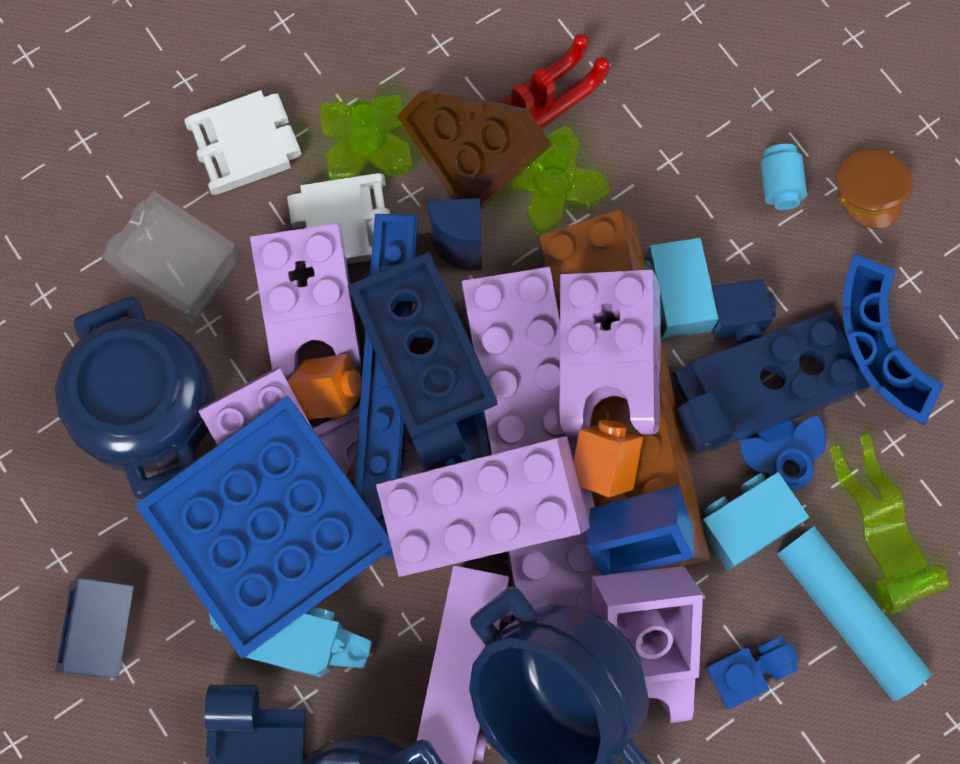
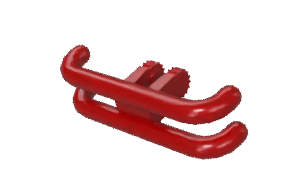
M577 34L573 39L572 45L564 55L545 69L540 68L532 75L533 77L524 84L518 83L511 89V93L497 103L528 109L542 129L596 90L606 78L610 63L605 57L597 58L591 71L580 82L554 99L555 84L553 82L575 67L583 58L589 46L588 37L585 34Z

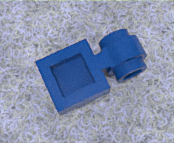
M781 635L757 647L761 654L757 661L754 660L747 647L705 668L726 710H730L769 690L770 688L762 674L766 673L767 675L771 673L773 679L777 681L799 670L796 663L799 657L791 642L786 643Z

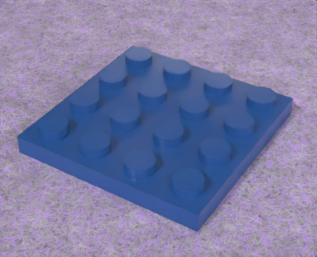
M286 396L135 505L241 659L250 655L392 551L388 533L289 396Z

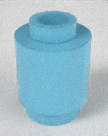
M778 144L765 149L763 152L764 159L760 162L765 202L774 205L777 210H789L798 207L800 201L808 195L802 155L797 152V147L793 144Z

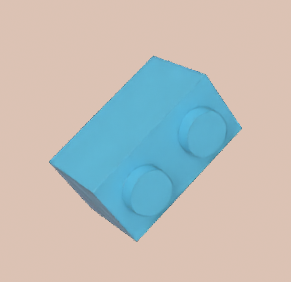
M701 238L650 245L645 258L646 270L654 271L660 284V334L662 340L711 332L719 317Z
M779 472L768 479H765L763 474L760 473L739 487L743 494L729 503L724 496L703 510L706 516L702 520L705 539L726 571H729L810 518Z

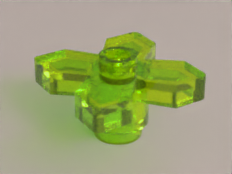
M400 95L376 97L372 103L358 101L350 106L343 101L321 104L319 106L323 135L338 142L325 153L329 181L357 177L368 161L387 176L411 173L412 163L409 143L393 135L403 126L397 118V115L403 110Z
M563 126L547 135L546 137L552 146L507 186L509 191L533 194L527 210V219L539 236L561 226L564 200L590 209L608 199L611 188L599 170L576 167V159L581 143L569 126Z

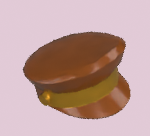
M865 148L851 152L841 160L836 170L838 202L844 206L853 219L869 228H884L894 223L901 213L902 202L908 198L913 188L912 174L905 163L894 154L881 149Z

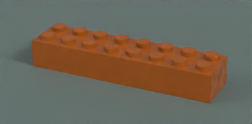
M621 209L540 235L545 265L550 267L559 319L560 274L646 270L637 224ZM617 318L609 319L604 323L603 328L605 331L611 330V324L618 321ZM661 334V374H659L660 426L656 434L638 433V430L634 428L630 421L628 401L618 396L602 399L593 409L590 424L591 427L599 425L600 420L618 421L627 425L628 432L643 436L633 490L612 497H606L592 491L594 507L674 486L679 487L683 496L692 528L694 558L646 570L685 566L710 560L680 420L676 412L677 407Z

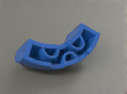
M854 254L848 269L843 295V322L851 353L868 383L886 402L908 418L925 426L944 384L931 378L916 367L903 350L899 349L890 328L888 300L896 270Z

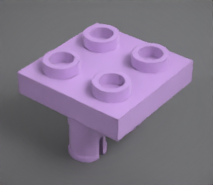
M280 367L199 408V413L217 445H220L286 396L292 399L309 423Z

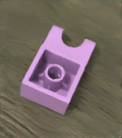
M336 223L250 237L272 370L280 367L286 380H288L298 368V351L302 345L310 340H320L333 347L336 355L349 354L355 370L360 374L363 363L353 299L347 286L350 285L341 225ZM301 261L306 262V268L313 267L314 277L307 279L308 286L305 287L300 286V280L294 281L292 272L298 269V263Z
M635 270L560 274L559 413L560 425L566 436H578L579 429L590 427L594 407L604 398L618 396L628 401L630 421L634 428L638 430V433L656 434L660 426L659 374H661L660 284L654 271ZM617 318L618 321L612 322L611 330L605 331L603 328L604 323L609 319Z
M678 566L592 576V613L611 622L631 642L641 661L648 698L659 700L662 707L670 715V723L692 720L695 678H699L703 594L686 568Z

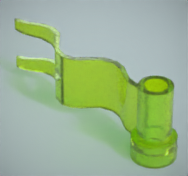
M867 433L860 436L864 468L868 480L878 491L881 501H878L873 493L859 484L852 476L838 444L830 446L829 451L840 485L855 500L860 509L866 545L885 576L884 579L876 582V592L879 601L888 614L894 615L909 609L911 603L949 589V579L941 565L928 566L922 551L913 541L905 522V507L901 492L896 484L881 470L875 456L873 441L870 434Z

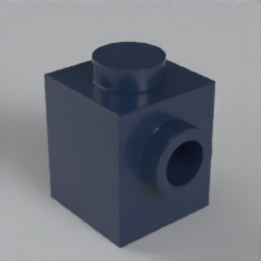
M764 279L712 287L719 317L712 330L714 340L736 337L738 342H746L759 338L766 331L773 317L776 316L775 298L772 292L766 291Z

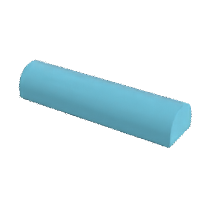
M815 526L777 553L778 557L892 701L905 697L929 679L932 672Z

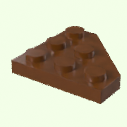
M427 89L419 92L397 115V118L452 199H480V210L552 146L528 109L439 90Z

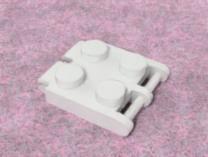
M260 90L190 115L184 120L187 129L193 131L199 148L196 154L198 160L205 164L211 180L208 187L213 195L221 194L290 169L289 160L302 155L291 125H287L289 124L288 117L277 93L264 97ZM202 127L205 128L208 139L210 141V145L208 146L206 145V142L200 129ZM214 159L217 160L223 177L221 178L218 177L212 161Z
M377 173L300 185L301 193L287 196L292 228H310L338 223L342 229L347 264L370 261L375 214H390V210L385 208L382 187L385 185L384 175ZM370 189H374L377 207L374 210L372 208Z

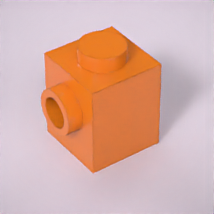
M349 354L304 360L287 380L307 419L328 417L331 420L345 417L352 411L353 406L361 396L362 378L359 372L355 370Z
M600 420L599 425L579 429L574 466L580 487L606 497H612L633 490L643 436L628 432L627 425L613 420Z

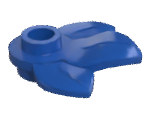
M813 416L800 423L797 427L791 421L757 433L758 438L740 441L739 446L743 460L753 471L767 474L770 477L779 472L790 490L797 491L804 488L811 481L814 473L813 462L825 451L826 435L819 416ZM792 463L795 465L797 475L794 477L787 476L783 471V464Z

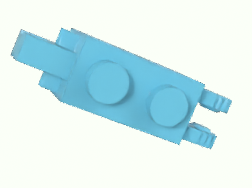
M314 607L246 658L322 677L330 672L333 666L366 669L372 641L344 630L343 625L333 621L334 612ZM209 613L210 625H213V629L221 632L222 630Z

